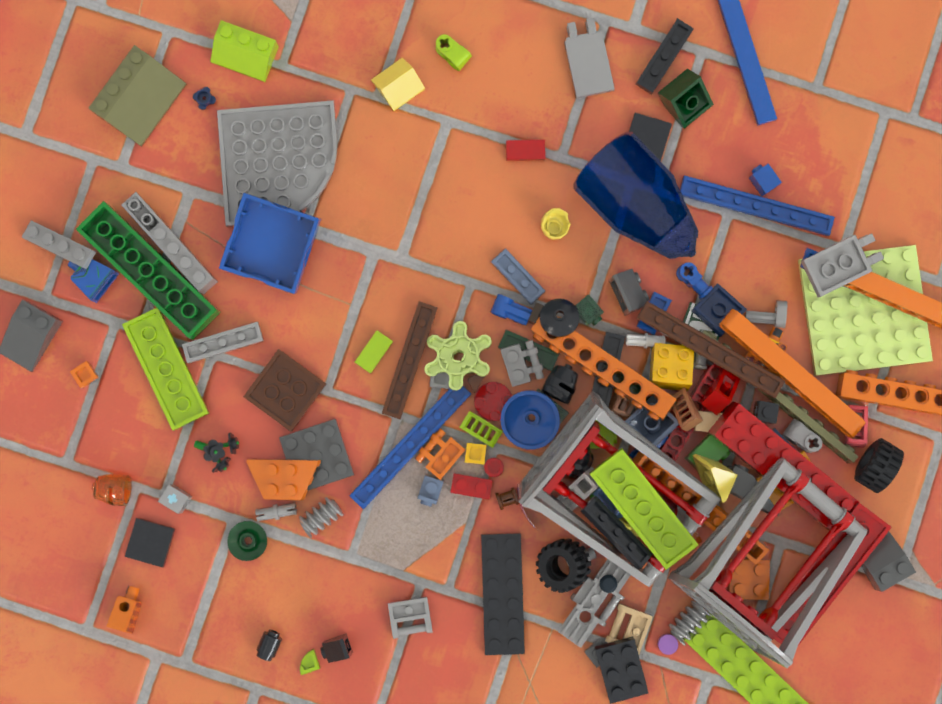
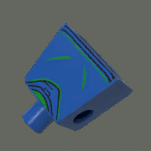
M93 259L87 270L70 261L68 263V266L75 271L70 279L95 303L100 300L119 275L117 271Z

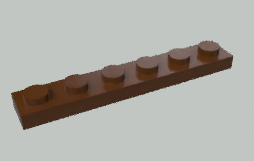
M418 302L382 414L401 420L438 307Z

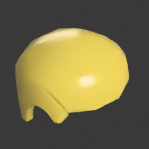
M552 208L541 219L542 232L552 240L561 239L567 235L571 225L568 213L560 208Z

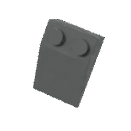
M22 300L10 320L0 346V354L33 372L63 321L31 302Z
M740 464L728 465L727 468L737 474L730 494L743 500L758 482L753 475L748 473V468ZM769 498L761 511L767 514L774 507Z
M889 531L861 566L873 588L880 592L916 573L907 555Z

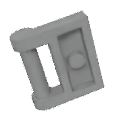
M427 597L388 603L393 639L399 638L402 635L420 632L433 633ZM423 618L425 620V624L398 628L397 625L398 622Z

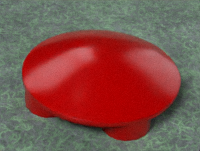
M488 382L477 390L474 396V407L482 418L488 421L501 420L502 409L508 399L512 397V394L505 385L498 382Z

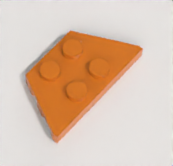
M247 459L248 467L263 499L303 500L307 494L308 486L313 481L316 468L321 463V460Z

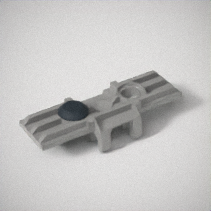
M607 559L595 578L592 580L588 577L577 594H572L570 598L577 604L558 632L581 648L598 623L603 627L606 626L605 622L619 601H623L625 598L619 592L631 575ZM608 593H612L614 595L598 618L594 615ZM581 612H590L591 618L588 622L580 620Z

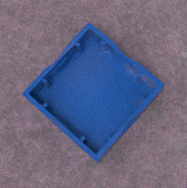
M243 193L235 217L234 229L230 239L227 241L219 269L245 278H253L269 286L296 294L321 219L254 195Z

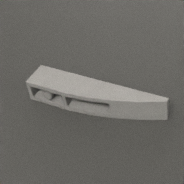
M137 192L122 204L123 208L198 292L204 295L218 282Z

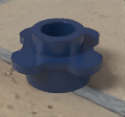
M204 87L193 94V99L198 102V107L201 110H205L208 105L215 104L216 98L211 95L208 87Z

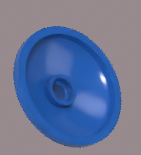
M525 390L516 393L505 403L501 412V427L507 439L514 445L523 449H539L549 444L556 436L560 426V414L556 404L547 395L534 390ZM533 414L535 420H530L529 415Z

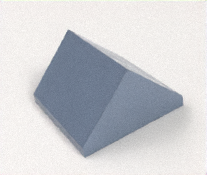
M651 396L646 401L651 406L658 402L654 396ZM643 407L641 410L637 409L625 422L655 446L679 425L677 419L670 412L663 421L660 419L656 421L647 415L649 411Z

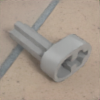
M776 300L775 313L746 311L745 318L751 323L774 324L776 328H785L787 301Z

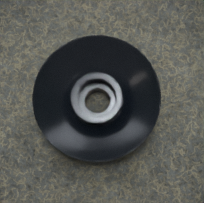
M553 299L543 306L540 312V323L548 334L555 337H564L573 333L577 328L579 312L572 302L566 299ZM562 313L564 316L562 318H558L556 314Z

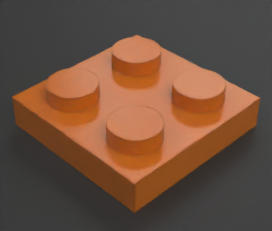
M743 559L733 572L728 590L746 600H769L770 560L761 559L756 565L749 559Z

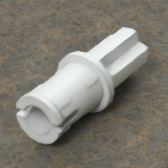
M648 333L644 335L627 334L625 338L627 346H643L644 349L653 347L654 343L665 344L666 342L665 335H648Z

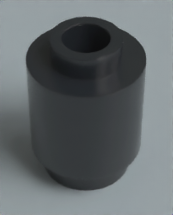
M271 629L268 632H263L256 649L258 651L256 656L265 661H271L276 656L282 641L280 633Z

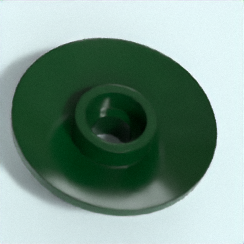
M240 522L229 532L227 539L228 548L231 554L239 560H255L264 553L267 547L266 532L256 522ZM246 537L252 539L251 544L245 542Z

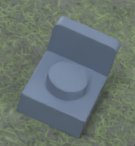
M425 475L417 498L421 500L420 503L432 507V503L437 504L444 481Z

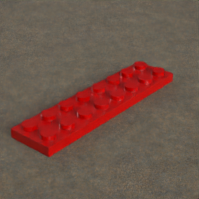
M859 502L850 514L854 515L855 520L867 529V534L800 643L892 528ZM840 531L790 597L847 536L846 532ZM810 597L779 629L778 634L774 638L777 642L782 644Z

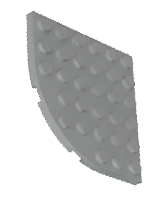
M334 100L217 110L226 227L234 226L243 193H248L300 212L305 210L320 196L332 176L337 159Z

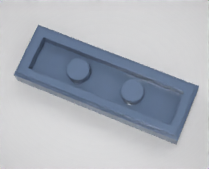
M506 248L491 261L530 304L534 303L545 292Z

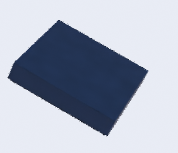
M717 283L692 309V312L721 337L725 331L719 326V323L729 311L735 309L743 315L747 309Z

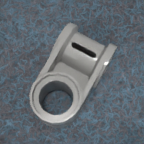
M796 419L791 421L782 434L784 438L807 453L819 451L822 447L821 438ZM808 440H814L813 444L815 447H809L810 443Z

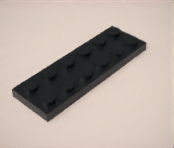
M521 533L481 534L485 655L525 654Z

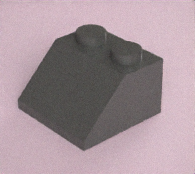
M633 269L615 274L609 279L625 316L642 309L645 302L649 301L647 292L642 290L639 285L641 279L637 272L634 273Z

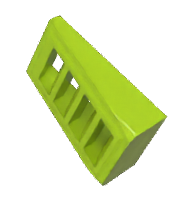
M471 411L468 412L459 427L492 448L503 432ZM473 417L476 420L472 427L468 429L467 426ZM479 422L483 423L477 433L473 432ZM485 426L489 427L485 436L481 437L480 435ZM492 430L496 431L491 441H488L487 438Z

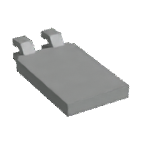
M594 18L586 19V34L577 35L575 22L567 23L566 26L568 37L564 41L576 99L615 90L603 34L600 31H596Z
M872 233L859 239L856 235L850 236L801 260L817 297H822L872 272L870 265L884 259L881 252L866 257L862 247L876 241Z

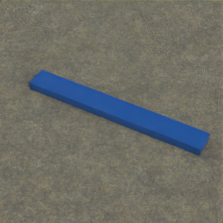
M717 0L757 126L776 121L777 116L740 1Z
M685 175L683 176L678 194L679 196L825 236H830L835 218L834 216Z
M464 386L457 391L450 388L349 496L362 509H365L420 448L423 447L432 434H435L466 401L471 393Z

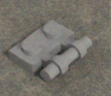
M533 340L525 342L527 347L525 350L521 349L520 343L500 349L512 387L531 382L530 373H535L537 380L544 378L542 372L544 368L542 363L539 362L537 356L538 349L534 346ZM524 357H530L532 366L527 367Z

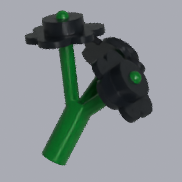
M231 432L228 433L229 439L227 443L217 442L214 439L210 440L208 444L198 440L194 443L195 448L205 452L204 459L206 461L212 460V462L218 463L212 470L213 473L223 472L229 466L230 457H226L222 461L219 459L225 456L223 447L230 446L231 454H236V449L239 448L238 439Z

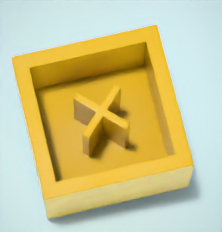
M654 343L651 349L649 381L659 388L672 390L686 388L688 391L692 386L694 352L681 345Z

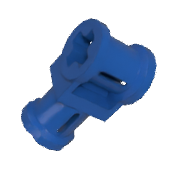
M684 263L678 267L676 271L677 278L689 288L692 287L699 295L698 298L700 300L713 289L712 286H708L702 279L703 276L697 271V267L693 263ZM686 269H689V275L685 276L683 273Z

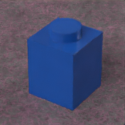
M769 163L764 167L760 164L752 170L753 174L749 177V180L761 197L782 183Z

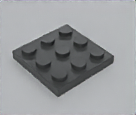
M336 419L279 438L286 459L321 460L313 475V481L307 490L354 475Z

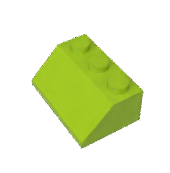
M221 20L214 37L210 62L266 82L279 46L276 40Z

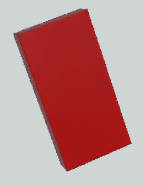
M506 140V161L546 159L545 140Z

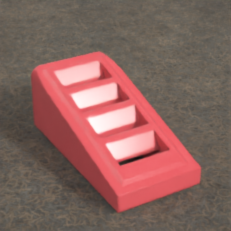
M848 404L847 406L855 413H862L860 417L866 424L862 427L861 432H858L855 436L860 439H851L845 435L844 445L848 444L851 447L864 448L867 445L868 406Z

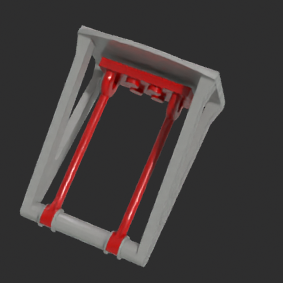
M592 391L520 482L519 503L524 507L542 513L650 587L658 576L666 570L654 554L649 558L648 564L644 569L637 570L611 542L551 494L555 490L560 495L569 498L582 509L587 504L585 500L571 491L561 480L565 475L569 476L575 468L574 463L577 459H583L588 452L586 448L591 442L611 455L618 451L599 434L600 427L598 422L702 496L697 504L690 505L635 463L655 489L686 511V517L682 524L691 535H693L698 527H702V524L710 517V512L719 503L721 498L611 411L601 397Z
M780 458L690 559L669 574L668 579L755 652L788 669L793 663L798 644L867 534V529L857 522L855 516L851 515L847 509L841 508L813 484L810 477L803 474L800 469H796L786 459ZM781 478H783L788 486L786 491L726 569H723ZM800 493L831 519L832 526L774 604L757 616L758 611L750 605L744 604L742 602L743 599L734 592L731 593L726 588L732 580L733 572L793 494ZM840 531L846 532L847 536L790 597ZM725 539L706 570L696 579H689ZM810 597L784 641L777 648L771 641L778 634L779 629Z

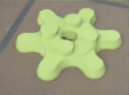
M458 321L453 325L451 337L442 339L438 335H431L427 339L428 347L437 352V357L434 361L426 364L424 368L425 373L428 376L447 373L449 375V387L455 391L463 387V378L466 374L476 373L478 376L484 377L490 371L489 365L479 358L480 353L490 347L492 343L490 336L481 335L476 339L469 338L467 336V325L463 321ZM456 353L464 354L461 361L453 359Z

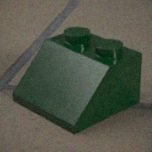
M688 68L658 92L664 107L684 129L714 105L701 76Z

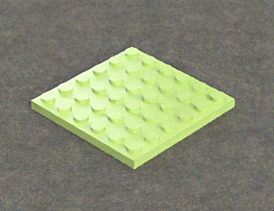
M916 245L864 251L866 257L881 252L884 257L883 260L870 265L873 273L923 294ZM802 259L798 260L814 376L846 372V370L858 371L933 361L927 322L843 286L822 297H817L805 270L800 267Z

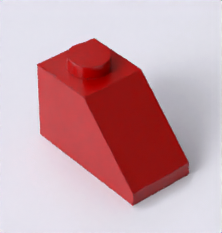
M723 369L705 393L701 404L707 410L718 415L731 403L740 379Z

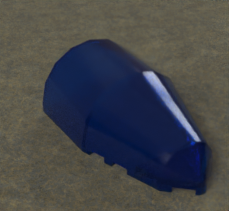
M625 132L617 136L596 153L584 166L573 184L574 190L615 232L669 259L695 256L698 229L687 208L674 175L633 132Z

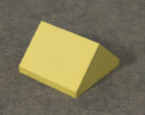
M403 58L371 79L393 111L425 90L413 67Z
M698 454L692 455L701 482L721 498L720 501L722 503L727 501L737 474L718 461Z

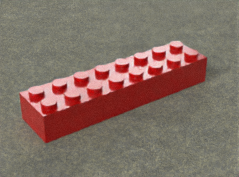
M732 401L708 431L709 434L762 477L780 458H784L796 469H800L803 474L810 477L813 484L841 508L847 509L849 513L859 502L737 402ZM781 478L776 486L783 494L788 487L783 478ZM794 493L790 500L822 526L830 530L832 526L831 519L802 494Z

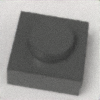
M600 639L584 650L596 668L600 665L595 646L603 645Z

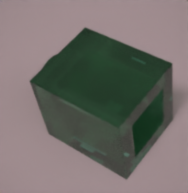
M589 294L575 305L580 319L587 327L590 324L595 326L603 319L601 315L604 311Z

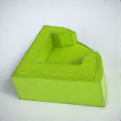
M314 649L303 657L300 665L301 675L320 669Z

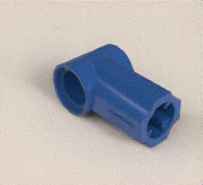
M498 294L490 313L526 326L532 310L515 303L514 300Z

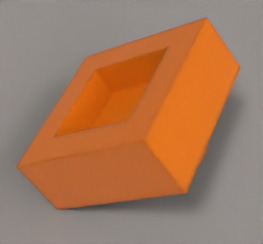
M89 361L83 362L70 371L80 388H84L99 378Z

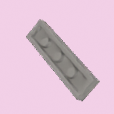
M32 220L22 235L23 239L86 270L96 253Z
M255 322L184 343L182 347L186 361L189 364L263 342L264 339L259 322Z

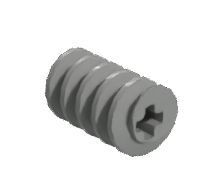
M326 497L325 505L319 502V510L313 506V514L306 511V519L299 516L300 524L310 538H312L311 532L317 535L318 528L321 530L325 529L324 523L331 525V519L334 521L338 520L337 514L340 516L344 515L333 499L330 500Z
M693 600L691 601L693 608L685 607L687 614L680 612L682 620L675 618L676 626L671 623L669 624L670 632L684 646L686 644L683 638L691 640L689 632L696 634L697 632L694 627L702 628L700 621L707 623L706 615L711 616L700 604Z

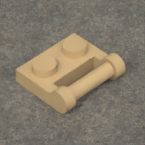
M619 603L612 629L605 641L610 643L619 640L616 638L624 616L628 613L631 616L622 639L633 636L638 654H640L653 616Z

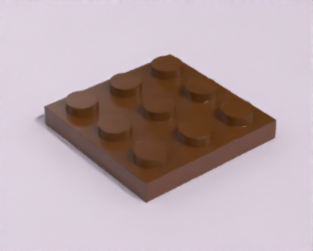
M278 349L243 397L292 432L327 384Z

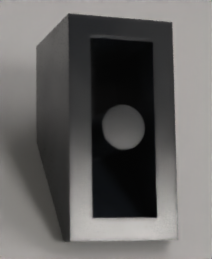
M347 633L324 641L322 643L323 647L320 648L323 658H327L328 663L348 659L353 653Z

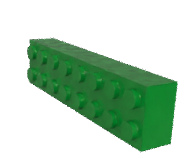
M103 201L76 228L94 248L189 339L194 340L221 313L106 202Z

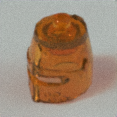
M106 474L97 477L95 483L92 484L93 497L96 500L108 505H128L132 489V479L130 476Z

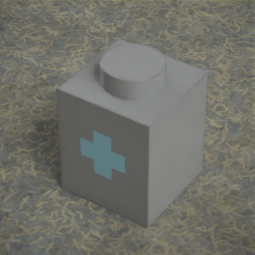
M168 484V486H164L161 489L158 502L177 514H181L193 496L174 484Z

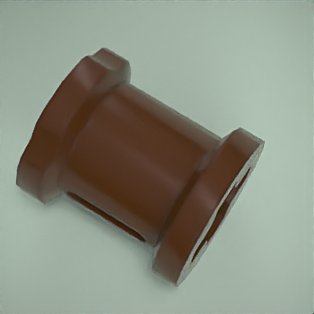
M514 487L510 491L501 494L495 493L500 510L512 504H519Z

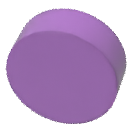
M663 634L659 637L657 645L662 653L670 655L676 652L678 641L673 635Z

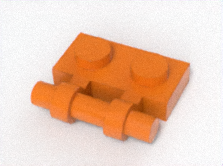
M441 428L436 434H432L431 440L424 448H420V453L415 457L420 463L427 458L430 462L425 468L440 480L466 450L451 437L445 443L442 438L446 433ZM438 444L442 448L433 456L430 452Z

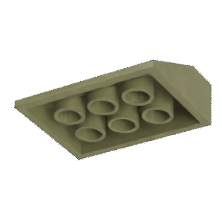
M134 45L89 106V109L142 147L187 84Z

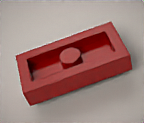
M454 473L450 493L489 500L493 480Z

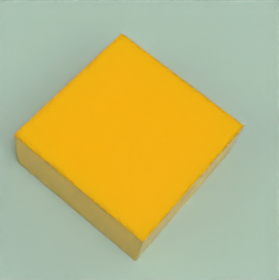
M467 443L465 462L484 464L486 445Z

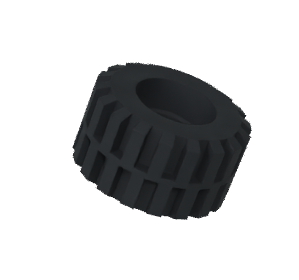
M879 438L868 447L861 457L855 470V481L875 493L883 491L889 486L900 470L904 452L886 440Z
M560 539L543 547L541 553L537 556L539 560L536 561V566L539 569L536 572L541 576L539 578L540 581L545 582L544 586L546 588L551 587L553 592L563 593L582 585L588 579L587 575L591 572V569L588 568L591 566V561H588L589 553L584 552L586 548L584 546L580 547L578 541L572 542V539ZM559 556H562L569 564L568 575L564 574L558 566Z

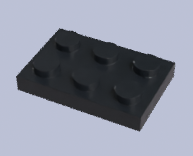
M633 636L595 646L610 704L649 694Z

